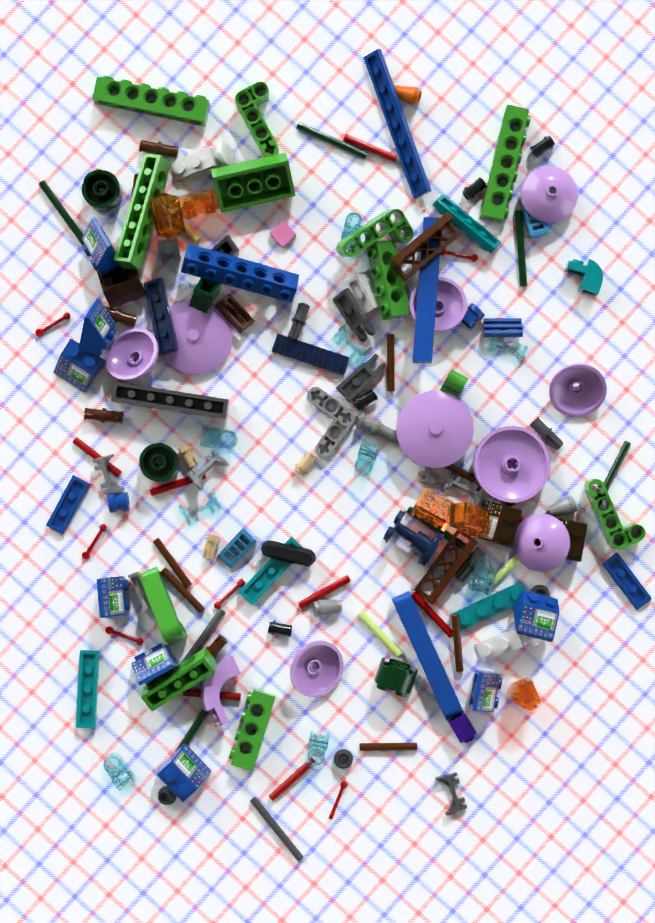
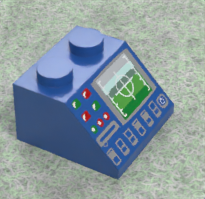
M93 218L81 238L85 244L82 248L88 257L91 256L93 258L90 262L95 271L100 270L104 276L120 265L114 261L116 251L96 218Z
M96 299L84 318L78 349L101 356L104 350H108L110 341L114 340L116 330H114V319L99 299Z
M70 338L59 356L53 373L86 393L105 364V360L98 355L78 349L79 343Z
M125 576L96 579L100 618L127 615L128 610H131L130 599H127L126 591H129L128 579L125 580Z
M522 590L513 604L516 633L552 642L560 614L558 599Z
M160 643L151 648L153 652L147 655L143 652L134 657L135 661L131 665L139 686L178 665L168 644L163 646Z
M475 669L469 708L472 711L493 713L494 708L497 709L499 697H496L497 689H501L502 678H499V673Z
M185 743L157 768L156 775L184 802L200 787L211 770Z

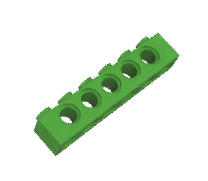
M106 75L96 78L92 97L95 104L206 127L210 109L209 100L202 95L193 97L183 91L174 93L169 92L170 90L164 87H158V89L151 88L150 85L145 83L136 85L125 79L116 81L113 77ZM113 89L120 90L117 95H110V92ZM131 93H138L136 99H129ZM154 96L157 98L154 103L147 102L149 97ZM169 100L175 101L173 107H167L166 103ZM188 104L194 105L191 111L184 110V107Z
M509 104L505 108L480 212V219L502 223L503 219L508 217L510 208L506 206L508 200H512L514 189H511L512 182H516L518 171L515 168L516 164H520L523 154L519 151L521 145H525L527 134H524L525 127H529L531 116H528L529 109ZM510 125H517L519 127V131H512L510 129ZM506 143H513L515 149H507ZM508 161L511 167L504 168L501 162ZM503 179L507 185L501 187L497 184V180ZM499 197L502 200V204L495 205L492 199Z
M144 153L114 256V261L124 269L140 271L170 169V164L161 155Z

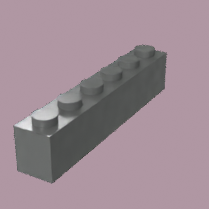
M115 381L111 401L115 403L227 420L230 404L229 399Z

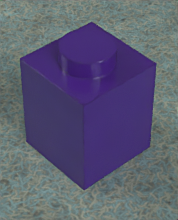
M464 711L448 720L460 743L465 742L466 744L475 739L474 735L477 732Z

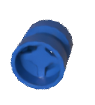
M471 303L467 307L461 322L472 330L476 326L475 321L482 320L485 314L475 304Z
M128 492L121 493L118 497L115 494H108L110 513H116L118 509L123 512L130 511Z

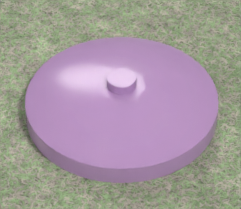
M190 298L179 301L169 307L179 350L162 357L172 368L181 373L200 375L213 371L225 361L232 347L233 332L230 322L218 311L214 303L206 314L190 307Z
M428 391L413 397L401 410L396 424L397 440L404 454L414 463L428 468L446 467L462 458L471 445L474 433L473 420L465 404L452 394L442 391Z
M505 426L490 432L477 446L473 458L474 475L479 486L490 497L505 503H518L532 498L544 487L550 473V456L545 444L535 433L519 426Z

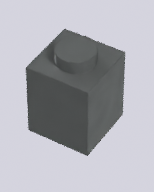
M178 238L158 241L162 261L181 258Z

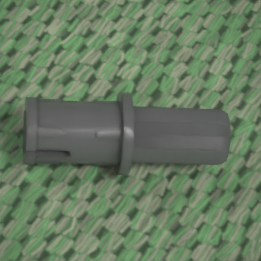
M298 303L296 313L291 319L293 323L288 335L289 339L298 340L302 327L306 325L305 320L310 309L308 304Z
M539 417L529 425L554 450L557 451L563 446V441Z
M476 547L456 572L455 578L460 582H464L474 569H477L476 566L486 556V553L479 547Z

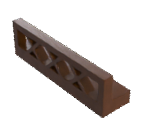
M449 212L444 214L392 257L390 266L404 281H407L461 235V232L451 223L453 216ZM448 227L454 235L452 237H442L443 230ZM431 240L439 241L437 249H429V242ZM426 252L425 259L423 261L415 260V253ZM403 263L412 264L411 271L407 274L400 268Z
M458 527L414 590L433 605L478 541ZM460 533L468 541L464 546L456 547L455 539ZM455 550L456 558L454 561L445 563L444 554L447 551ZM443 566L444 575L434 578V568ZM432 581L433 590L428 595L420 588L423 583Z

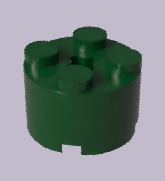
M96 169L85 176L81 191L90 207L98 212H107L119 205L123 198L121 184L113 173ZM103 187L105 192L101 193L99 189Z
M154 443L142 451L139 457V465L146 478L156 482H167L177 474L180 460L177 452L172 447L164 443ZM163 458L162 462L164 465L157 468L156 459L160 460Z
M386 657L381 658L374 679L377 683L376 688L383 691L389 689L395 691V694L398 696L406 697L412 691L418 669L415 668L413 671L408 663L392 658L388 662L385 661Z

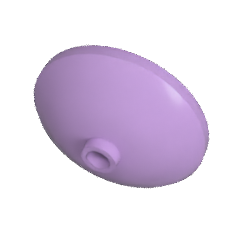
M543 166L533 170L526 177L521 187V201L524 209L531 217L545 223H555L565 219L574 210L578 200V190L574 179L565 170L555 166ZM550 188L555 190L554 194L549 192Z
M438 277L436 307H439L441 310L436 311L434 332H444L456 327L463 320L467 309V299L463 289L456 282L445 277ZM418 285L412 291L409 302L410 312L415 322Z
M133 328L122 332L111 342L106 352L105 364L107 370L113 377L121 381H133L141 378L156 363L159 354L157 339L151 332L142 328Z
M575 363L563 367L553 376L549 385V397L552 405L558 412L569 417H583L593 413L602 405L607 394V385L602 373L595 367L584 363ZM579 383L578 386H576V387L573 386V384Z
M548 514L531 515L525 518L517 527L513 541L514 553L517 559L530 570L538 572L553 570L560 566L568 556L570 550L569 532L565 525L554 516ZM537 539H540L541 541L540 546H537L535 544V541Z
M323 640L309 642L300 648L293 657L290 666V679L294 688L308 697H319L329 693L338 684L343 673L344 662L341 652L336 646Z

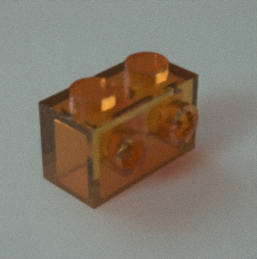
M213 187L176 197L182 218L192 219L197 217V214H212L216 212V209H220L216 191Z
M162 193L149 200L157 236L173 239L186 232L178 196Z
M424 487L410 514L445 531L458 505L450 499H446L436 494L433 490Z
M466 502L451 504L449 527L457 529V532L469 533V536L479 537L483 533H489L490 510Z
M525 677L510 684L513 691L510 695L516 706H520L523 710L527 709V711L538 707L537 704L541 700L530 678Z

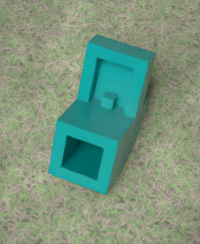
M577 259L569 260L564 271L582 276L578 291L596 297L600 292L603 282L601 267L592 259H589L586 265H583L584 262Z

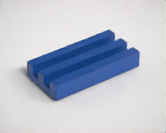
M522 318L483 319L484 337H523Z

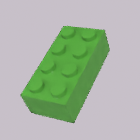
M286 152L211 169L221 213L296 196Z

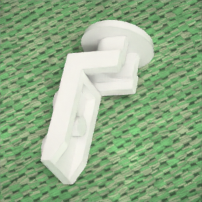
M220 141L217 144V149L207 147L171 162L175 181L186 179L209 169L235 164V156L230 145L225 141Z
M514 627L507 632L476 643L475 646L483 662L522 648L529 641L533 646H536L540 643V639L517 634Z

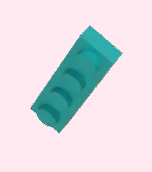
M444 194L432 205L441 215L449 212L453 216L451 223L465 232L467 237L476 241L483 250L488 251L490 254L501 243L499 239Z
M292 536L285 542V544L302 547ZM270 558L239 593L253 605L292 563Z
M521 581L455 611L451 615L459 614L460 631L513 607L519 594L525 589Z
M80 650L76 728H96L100 650Z

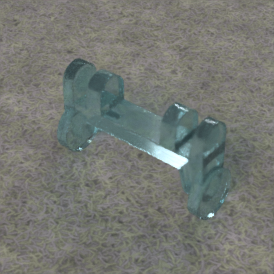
M344 322L331 339L335 340L339 336L340 339L336 344L339 346L343 341L354 350L349 357L353 359L358 354L359 357L355 361L358 363L373 347L360 348L351 343L346 333V325L348 323Z
M492 337L486 354L501 348L513 353L518 359V366L522 367L528 346L525 345L522 351L520 350L522 343L518 342L516 348L502 343L504 337H500L498 341L495 340L496 337Z
M213 489L210 490L211 494L207 503L197 509L182 507L181 504L178 505L188 525L192 524L189 517L192 516L194 522H197L199 520L196 514L207 508L210 509L212 514L216 513L214 505L217 506L219 511L222 510Z

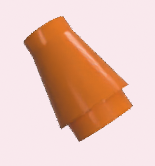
M395 85L399 99L412 106L419 104L422 90L418 89V87Z

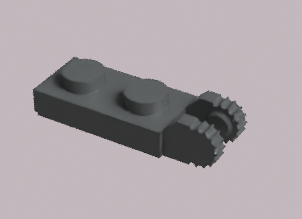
M349 288L344 289L333 298L334 304L351 331H354L360 341L365 342L368 337L365 331L370 336L376 333L373 324L368 321L369 319Z
M377 354L373 355L366 363H362L336 387L338 392L348 402L377 377L376 375L387 366L385 363H381L374 372L368 367L378 359L379 356Z

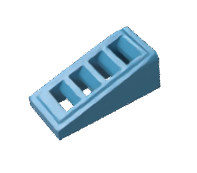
M520 202L529 239L548 235L547 223L540 221L531 224L530 221L534 220V218L528 216L522 202ZM541 225L542 229L533 231L532 227Z
M242 528L217 557L232 569L257 540ZM243 536L250 543L246 545L240 537ZM236 541L245 548L243 551L234 544ZM233 547L239 553V555L236 556L229 550V548ZM226 552L234 559L233 562L224 556Z

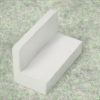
M371 270L358 273L345 282L365 315L379 307Z

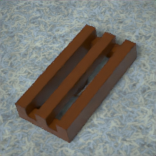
M230 293L215 305L218 311L240 334L255 322Z

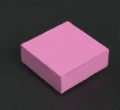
M284 221L269 233L282 248L296 236V233Z

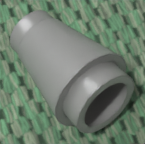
M567 496L548 507L550 515L554 517L571 515L578 511L573 496L569 498Z
M317 599L316 602H313L314 616L323 618L342 612L341 601Z

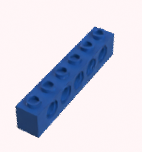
M189 243L181 268L182 273L289 303L293 302L299 280V274Z

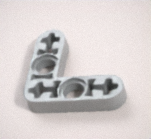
M312 387L307 393L309 402L334 419L316 445V453L320 457L326 458L332 454L355 421V415L349 408L323 389ZM312 391L315 393L319 391V396L322 399L325 396L328 397L322 407L319 405L321 403L320 400H312ZM330 401L335 402L337 405V409L334 412L326 410V404ZM340 407L344 409L341 411L344 415L351 414V422L347 421L344 423L342 422V416L338 415V418L334 416L338 413ZM333 428H338L341 431V436L338 439H333L330 436V431ZM327 436L330 441L335 442V445L332 446L330 443L327 448L329 452L321 454L319 446H324L327 443V440H324Z

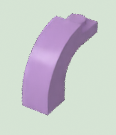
M233 655L217 662L215 673L205 678L201 687V702L204 711L212 709L211 716L214 722L222 726L229 723V720L220 702L221 687L228 679L241 673Z

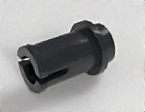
M550 135L544 136L543 140L530 147L532 154L536 158L548 149H553L555 142Z
M479 177L468 187L465 186L462 194L467 200H473L475 195L486 188L487 185Z
M370 389V391L359 398L355 397L353 404L358 411L361 409L365 410L364 407L378 400V397Z
M276 620L269 622L268 633H271L272 636L273 634L291 637L292 625L276 623Z

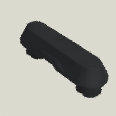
M272 540L265 541L261 546L264 556L280 561L310 566L316 560L315 553L307 548Z

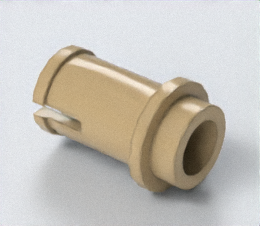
M188 444L178 448V455H181L187 469H190L199 463L191 451L192 447H189Z
M307 451L301 461L295 464L296 468L294 470L302 476L305 473L308 474V469L317 457Z
M208 534V537H205L207 541L202 557L214 560L217 544L220 541L218 536Z

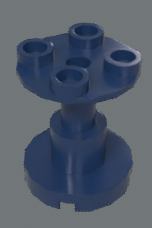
M400 510L393 521L394 527L389 526L383 539L387 543L393 533L411 543L409 547L421 554L417 563L425 567L438 548V542L443 539L444 534L437 531L431 538L421 531L415 533L400 523L406 513V510L404 512Z

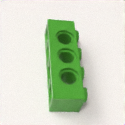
M394 239L376 241L366 248V255L369 260L375 293L383 321L398 319L411 314L404 280L390 266L392 257L397 254Z
M205 647L143 686L141 699L151 711H154L215 673L217 661Z
M254 688L253 693H248L246 703L249 706L247 711L243 710L240 719L243 722L242 729H237L234 740L238 742L236 748H231L228 758L232 759L231 765L253 771L275 701V694ZM256 705L261 706L263 713L255 715L252 712V708ZM254 724L257 727V732L254 734L248 733L246 730L247 725ZM249 743L251 751L243 752L241 744Z

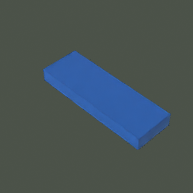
M72 475L46 526L64 534L90 483Z
M618 552L601 563L635 610H638L652 599Z

